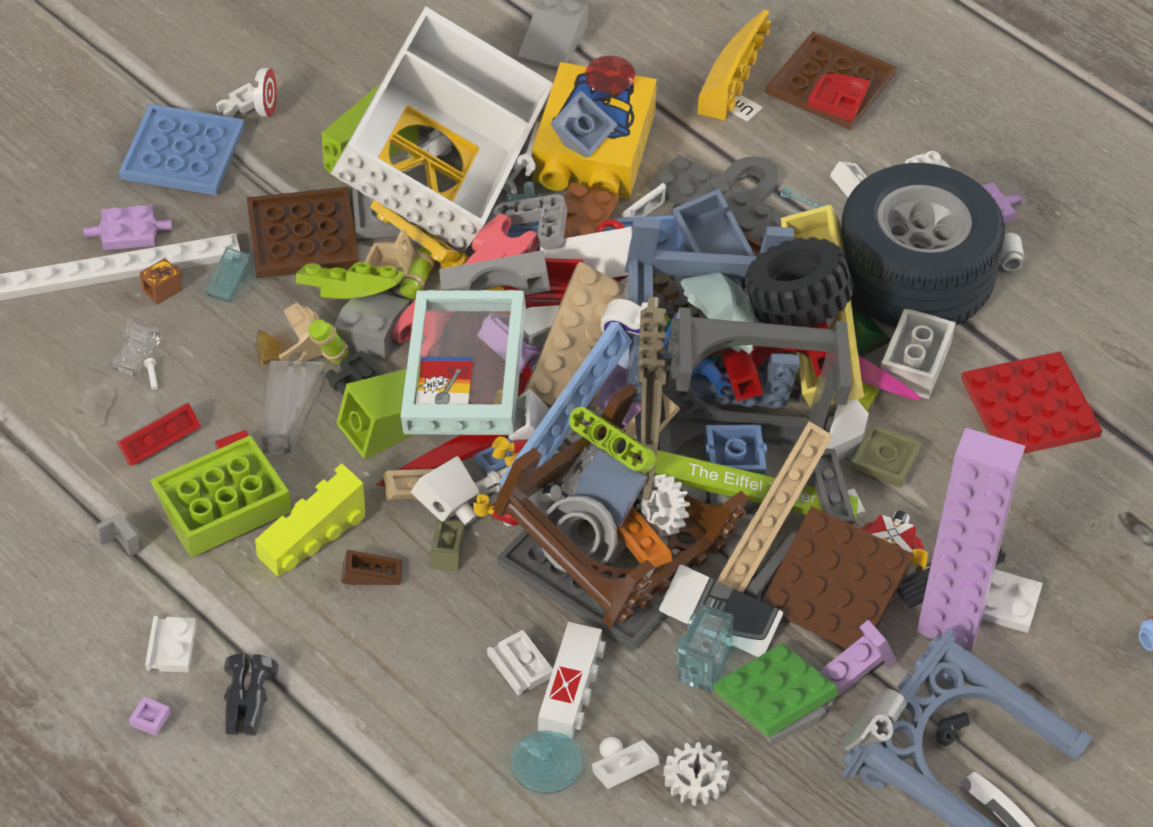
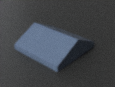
M581 90L550 123L565 147L586 158L596 150L618 125Z
M599 450L582 472L573 496H587L600 502L611 513L615 525L621 527L648 477L628 468L614 457Z

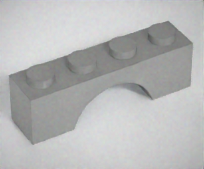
M543 250L439 269L442 291H481L499 285L518 288L520 291H524V295L550 291Z

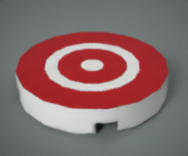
M261 68L255 76V81H259L258 87H255L253 93L255 110L260 114V117H271L277 100L276 78L273 69Z

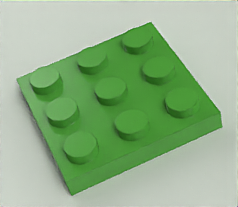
M780 643L714 683L715 693L768 738L838 695L836 685L784 643Z

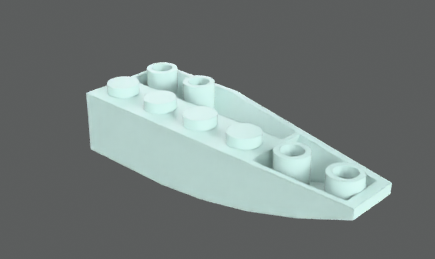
M722 273L696 276L681 281L680 284L685 290L683 294L688 297L687 300L700 309L709 319L754 323V313L750 299L741 286ZM753 345L733 346L731 348L737 352L743 349L750 354L753 350Z

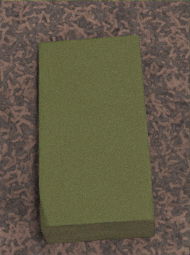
M448 519L445 522L437 520L430 556V567L432 569L458 570L465 525L461 520Z

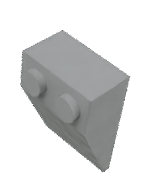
M540 0L534 10L518 55V60L558 71L560 62L568 63L587 28L588 5L570 0Z
M383 293L351 298L342 308L334 325L336 333L341 340L344 339L348 345L349 352L357 353L362 350L367 356L385 360L394 341L392 338L394 325L402 313L409 307L410 300Z

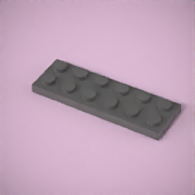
M525 530L497 557L498 565L595 628L602 629L603 633L631 651L666 616L665 613L659 611L661 603L653 599L643 610L637 608L633 616L626 623L622 624L619 622L610 628L603 621L607 612L568 573L556 568L545 556L542 547ZM603 574L605 577H608L609 579H611V576H610V575H608V574Z

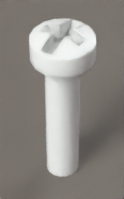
M148 358L144 361V366L148 368L151 389L157 390L158 385L154 369L156 360Z

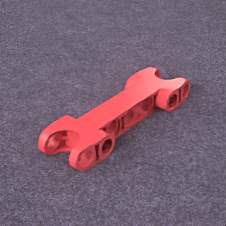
M499 214L488 222L475 236L472 248L476 252L465 264L536 252L540 243L538 234L534 231H528L516 238L507 237L511 226V218L504 214ZM415 301L402 313L394 325L392 338L398 343L402 344L411 339ZM426 312L423 336L427 338L422 346L421 356L439 357L448 350L460 335L461 325L457 322L466 312Z

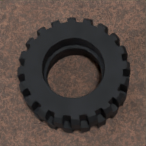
M809 237V239L795 238L794 241L788 242L787 240L781 242L778 246L773 245L767 248L765 253L761 252L756 257V261L753 260L750 263L745 274V285L754 314L758 320L765 324L800 327L820 325L825 323L826 319H832L837 316L838 311H843L853 294V283L844 251L835 243H831L823 238L821 240L816 237Z

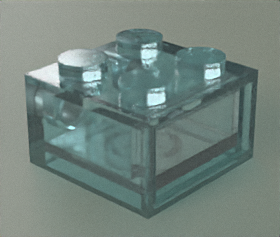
M701 604L697 614L692 613L687 625L688 632L686 636L682 635L676 647V652L679 653L676 662V669L679 670V682L710 693L712 692L714 683L717 682L732 650L733 614Z

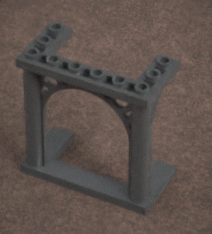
M679 307L677 319L672 318L671 335L673 337H668L667 354L669 355H664L663 358L665 360L666 384L662 385V392L675 404L683 400H690L692 403L679 407L680 410L661 430L657 450L676 454L687 443L704 437L706 425H761L762 439L797 442L809 421L823 429L833 394L835 404L846 405L852 388L847 322L836 321L834 329L707 319L691 317V308ZM755 345L827 352L808 418L731 412L713 407L700 399L694 392L690 382L692 372L697 364L708 355L733 346ZM810 475L808 479V486L815 487L812 476Z

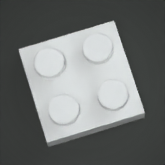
M995 569L982 620L1028 633L1043 583Z

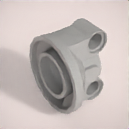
M563 494L561 499L555 502L544 514L578 549L601 564H615L626 547L617 534V527L611 513L600 502L590 497ZM581 519H586L593 525L596 532L595 540H586L580 535L578 524ZM543 549L544 554H545V556L548 558V560H549L556 568H558V569H560V570L566 572V571Z

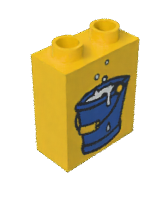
M560 62L532 148V159L535 162L532 181L542 184L547 189L553 191L568 189L571 182L616 193L619 194V198L630 200L655 115L657 79ZM580 90L618 124L588 158L565 147L550 124Z

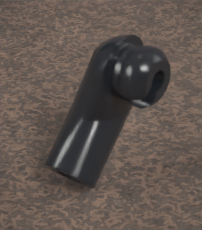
M962 712L940 720L935 735L941 745L949 746L956 738V730L970 725L967 713Z

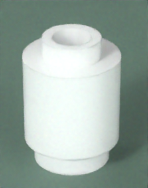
M1006 233L999 264L1006 271H1016L1022 267L1025 259L1022 241L1017 234Z

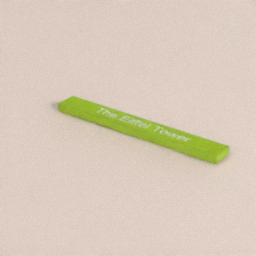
M657 450L654 476L665 474L666 477L674 476V483L681 482L683 486L730 497L742 491L749 497L748 501L761 504L775 480L774 477ZM805 485L790 511L807 514L811 506L821 510L815 487ZM849 495L856 519L858 497Z

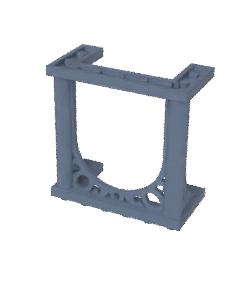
M633 218L625 259V272H629V300L641 307L642 303L648 302V297H653V274L702 276L720 272L731 279H745L750 263L753 260L756 261L757 256L656 250L660 233V220ZM767 226L760 253H765L767 248L773 245L778 246L783 241H793L794 228ZM629 333L632 343L629 345V372L626 385L631 383L638 390L634 400L641 401V383H638L640 335ZM784 352L771 354L770 357L761 363L760 368L757 370L763 394L743 401H736L733 389L729 386L721 388L726 394L721 397L715 389V383H711L702 374L695 373V375L691 376V386L696 395L706 403H714L716 405L738 404L745 407L754 405L768 406L770 408L786 407L800 365L799 355L784 354ZM723 373L722 377L728 378L727 373ZM683 400L684 402L692 403L690 400Z

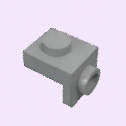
M121 513L106 518L96 525L98 540L102 545L117 538L130 557L140 552L138 542L141 539L140 533L134 524L129 525Z

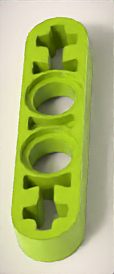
M577 407L571 412L569 424L574 431L628 468L637 472L647 473L654 467L656 457L650 448L595 411L584 407ZM583 417L592 424L590 426L583 425L581 418ZM605 426L607 429L606 437L603 440H599L598 431L601 427ZM625 439L626 448L619 454L617 451L618 442ZM634 453L642 455L641 457L644 459L642 464H640V460L632 456Z

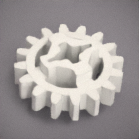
M665 474L653 477L650 497L645 501L643 493H639L637 498L641 502L636 505L637 509H641V516L660 537L679 533V528L685 527L686 524L683 518L689 517L685 507L690 506L689 502L684 501L687 491H680L682 483H674V476L666 477Z
M700 742L696 743L695 748H691L688 743H685L684 751L675 748L673 756L667 757L663 774L665 776V786L671 787L672 796L681 795L680 802L683 803L689 798L692 805L696 806L697 800L702 799V802L706 805L710 796L717 800L719 799V792H725L729 779V771H727L728 762L721 761L722 753L720 751L715 754L711 753V745L707 746L706 749H701ZM695 769L698 770V773H697V774H698V778H697V779L695 778Z

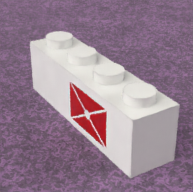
M568 622L538 716V733L573 740L575 730H581L584 720V713L581 710L583 705L588 706L591 689L588 687L590 681H596L599 665L595 664L597 658H603L606 642L601 641L602 629Z

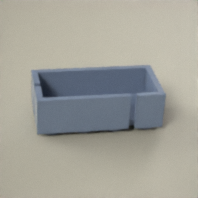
M720 189L672 209L675 225L689 252L755 256L731 210L729 211V206ZM731 279L741 286L744 291L746 288L745 279Z

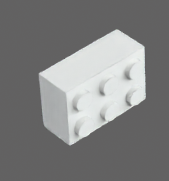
M904 309L882 361L881 369L913 390L920 397L929 399L951 346L956 323L915 310Z

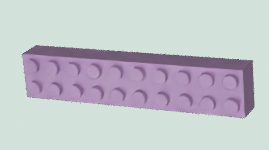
M965 428L954 457L917 633L933 639L937 633L943 636L947 629L951 628L954 630L952 635L956 637L954 642L963 648L972 650L982 622L1025 449L1024 445Z

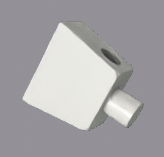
M458 456L422 476L410 491L440 521L445 522L457 515L463 524L467 526L478 517L470 505L479 495V490Z

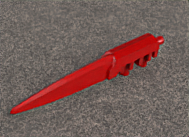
M522 388L518 389V395L520 396L524 393ZM459 435L398 470L436 469L456 456L463 461L490 448L498 437L508 439L509 435ZM384 479L377 483L379 487L386 486Z

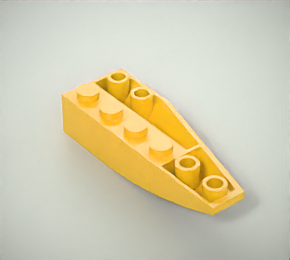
M764 9L750 20L722 50L699 94L697 114L725 121L728 113L734 111L736 96L740 97L743 90V80H748L751 70L750 65H755L758 54L757 50H761L763 47L764 34H769L771 28V21L768 20L769 10Z

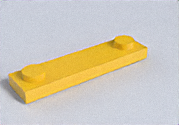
M376 200L372 202L370 208L378 213L377 217L380 220L389 224L391 222L400 230H406L408 236L432 252L431 257L441 263L457 261L460 256L459 252L437 236L430 234L427 230L408 221Z

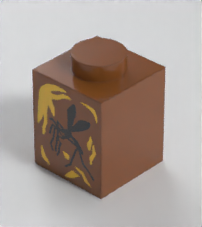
M166 258L139 273L142 291L157 305L183 290L181 270L177 265H172Z

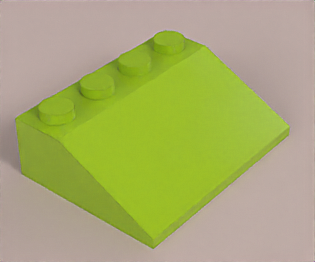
M251 435L150 480L178 539L191 558L291 512L289 490Z

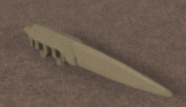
M648 297L647 307L640 312L638 383H641V443L650 448L656 457L660 429L662 385L666 384L663 355L666 349L664 347L666 339L664 329L667 320H665L666 309L658 308L659 298ZM655 465L649 472L642 473L648 477L643 486L645 501L650 497Z

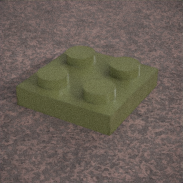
M871 424L851 461L850 468L901 488L921 450L922 443Z

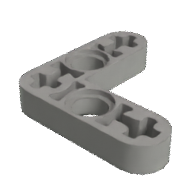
M554 194L505 202L497 205L493 210L495 217L499 214L510 217L511 225L539 221L538 238L541 247L545 250L556 249L563 243L568 209L562 195Z

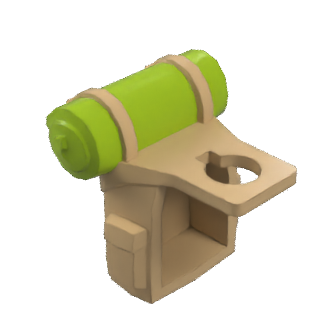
M401 230L394 243H374L365 262L375 267L392 266L396 270L404 271V277L397 283L400 284V292L407 298L416 299L417 291H423L425 288V282L434 267L435 259L431 257L432 252L426 248L415 250L409 241L406 230Z
M295 303L284 310L288 321L299 338V342L279 355L280 360L289 371L321 355L333 364H340L341 361L348 358V345L344 339L341 340L333 324L320 320L319 316L311 308L303 307L299 303ZM303 352L297 360L289 361L292 354Z

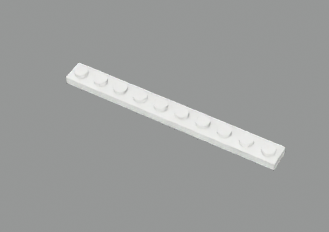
M235 233L0 274V301L138 277L141 271L164 258L172 265H177L179 269L241 259L240 248Z

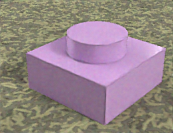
M143 697L129 718L130 726L156 736L171 714L170 707Z

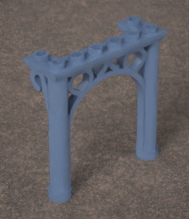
M948 628L943 636L937 633L925 653H922L915 662L913 668L916 672L913 676L907 673L898 685V688L901 690L900 694L906 700V708L912 716V722H895L893 733L897 731L906 733L910 738L911 747L898 749L892 744L891 738L882 742V745L879 743L869 746L857 744L844 758L843 762L847 765L841 775L845 778L848 775L854 778L859 771L862 780L876 789H882L888 783L907 793L951 827H998L943 787L930 773L922 752V736L929 717L938 708L948 702L962 698H978L990 701L1007 711L1074 761L1079 758L1093 737L1083 730L1082 732L1078 731L954 642L956 639L952 635L954 630ZM936 676L942 683L949 687H954V689L944 690L940 688L935 682ZM924 681H926L927 690L931 694L927 698L915 695ZM963 682H966L972 686H963ZM912 757L915 769L905 763L903 759Z

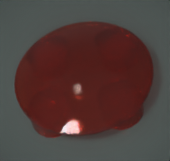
M613 55L601 56L594 59L587 66L585 71L586 84L597 91L608 93L612 97H618L622 94L623 90L633 83L635 71L631 63L624 58Z

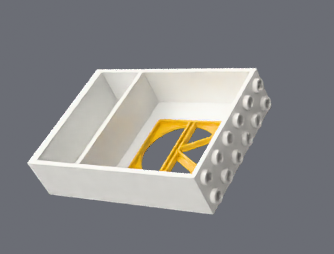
M425 6L330 174L381 203L386 208L403 216L408 221L427 230L430 234L444 240L454 248L465 252L485 224L553 83ZM415 125L427 126L440 131L458 149L462 161V172L396 133L406 127ZM390 144L399 147L413 157L395 165L391 164L389 157ZM424 163L428 187L402 172ZM435 169L456 181V185L448 191L440 193L438 191Z

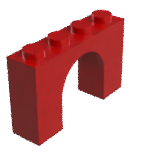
M826 320L825 323L810 326L811 328L829 329ZM753 345V350L750 354L743 349L737 352L732 348V351L721 353V357L736 401L739 402L763 394L757 370L760 364L770 357L771 354L787 351L801 353L809 359L815 376L819 377L827 352Z

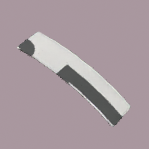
M971 773L959 783V786L982 802L1007 827H1036L1004 793L978 773Z

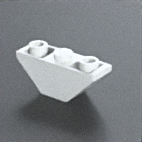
M857 399L847 401L846 405H832L831 412H834L835 415L828 418L826 432L833 435L826 449H835L838 461L855 454L865 436L869 414Z

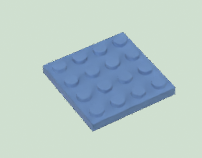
M149 104L119 170V177L121 180L217 195L244 130V119Z

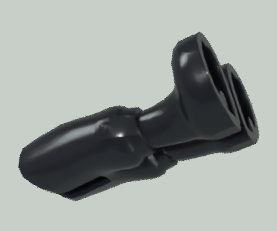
M234 654L226 658L224 671L232 676V684L228 686L224 694L226 701L225 733L227 735H238L240 721L245 719V735L256 736L264 703L268 699L266 690L263 687L265 679L274 678L279 671V664L274 659L259 654L253 655L251 681L248 689L245 690V677L248 675L250 666L248 656L245 654Z

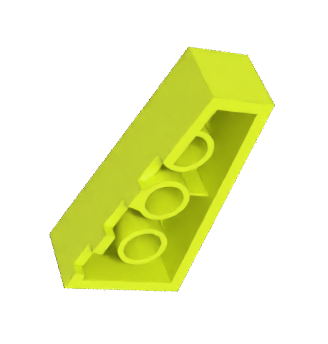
M342 463L334 469L337 474L328 482L323 479L315 486L318 490L307 501L303 498L294 505L295 507L292 509L289 517L286 518L282 515L255 539L257 557L277 577L286 571L294 569L299 562L308 556L316 554L325 544L336 540L344 531L358 525L365 518L363 482Z

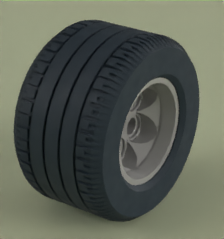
M904 163L879 170L863 179L849 195L843 209L841 223L843 249L853 283V294L850 300L863 313L894 328H897L904 309L915 310L956 323L955 325L973 317L986 304L993 291L1005 238L1003 215L995 199L971 177L952 168L937 164Z

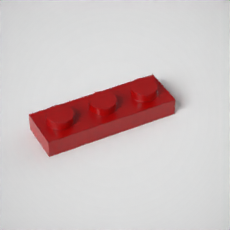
M184 403L118 440L117 444L128 465L133 466L200 428L201 425L190 404Z

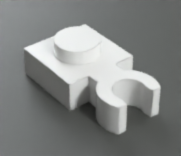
M248 83L229 93V100H221L216 104L218 112L223 111L224 116L233 117L237 111L244 114L254 109L253 93L255 88Z

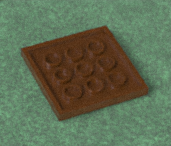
M812 31L768 83L766 94L851 130L896 75L897 67ZM823 74L848 75L870 81L869 89L853 122L807 106L808 99Z
M348 187L247 197L257 278L296 274L304 265L310 263L319 264L322 268L331 269L338 267L346 269L359 262Z
M811 506L762 602L782 611V619L847 649L864 636L860 626L867 620L876 629L878 628L914 555Z

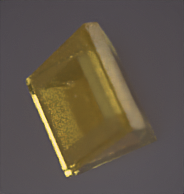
M259 330L255 344L259 364L265 365L281 362L279 355L282 352L279 340Z

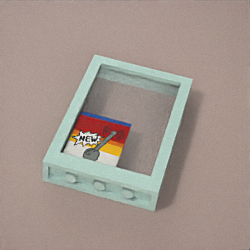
M417 291L401 410L404 434H514L526 311L524 291Z

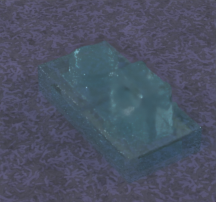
M226 247L205 290L207 296L231 304L252 259L250 254Z

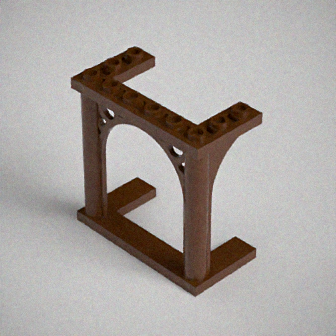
M629 383L614 393L602 417L620 428L638 390ZM605 426L601 427L598 431L599 440H603L606 437L607 429ZM582 437L537 468L542 454L534 447L514 460L493 510L500 517L507 512L607 612L603 621L610 628L619 622L622 624L626 623L633 616L637 608L641 610L646 608L657 593L663 595L667 592L679 565H684L690 569L693 566L699 568L707 561L709 554L712 552L715 554L719 553L728 543L725 539L736 529L735 522L746 512L743 508L749 497L742 491L720 505L706 504L687 494L684 497V501L689 502L690 506L685 507V511L689 514V517L683 518L686 525L679 528V533L671 534L668 537L667 548L671 551V562L661 565L662 568H655L648 560L632 569L610 567L585 555L529 500V497L600 448ZM680 534L687 535L694 540V543H681L677 540L676 536ZM673 549L680 550L677 555L672 552ZM603 574H608V575H610V576H611V579H609L608 577H605Z

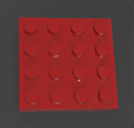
M1061 351L962 372L961 380L988 434L1024 445L1023 454L1101 437L1103 430Z

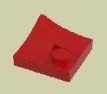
M823 74L814 87L807 106L853 122L869 89L870 81L848 75Z

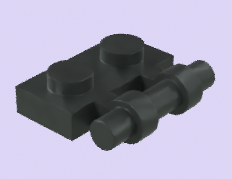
M361 350L340 362L341 372L337 374L331 369L326 372L325 377L329 380V385L344 396L346 383L349 381L356 382L385 373Z

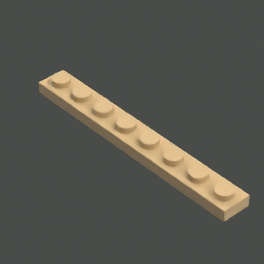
M810 421L806 424L716 581L742 593L744 592L833 435Z

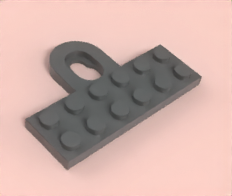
M678 154L649 181L648 189L652 191L664 183L666 185L665 198L674 204H685L720 189L729 206V211L731 210L742 232L763 243L767 226L782 227L781 218L787 217L784 213L764 203L777 188L778 171L771 162L763 158H741L735 161L718 177ZM749 176L758 177L760 180L757 187L751 190H742L735 185V182L746 179Z

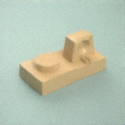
M434 469L386 471L383 475L386 485L384 491L386 499H417L410 491L422 476Z

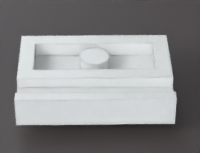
M158 616L153 617L145 663L146 671L159 669V671L189 673L196 630L195 618L166 617V619H158Z
M524 630L498 642V645L493 648H487V655L518 696L522 694V691L526 689L531 690L551 678L553 668Z

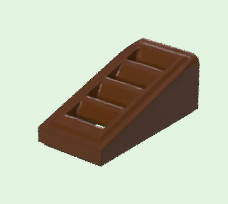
M347 550L342 564L341 583L349 585H400L402 559ZM380 568V572H375V569ZM387 568H392V574H387Z

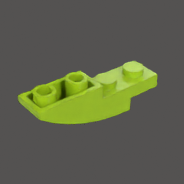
M357 262L346 272L343 268L328 269L322 268L319 264L310 263L304 265L296 273V283L321 287L320 297L334 299L360 298L377 294L395 286L404 277V271L396 270L392 266L375 267L367 262Z

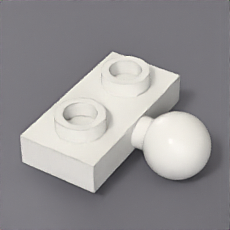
M607 737L601 742L599 747L600 754L604 759L593 763L592 768L595 776L609 789L660 763L657 753L644 740L623 749V745L618 738Z

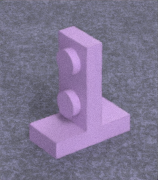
M869 620L860 626L864 636L819 671L837 686L838 696L879 663L883 662L889 668L897 662L887 640Z

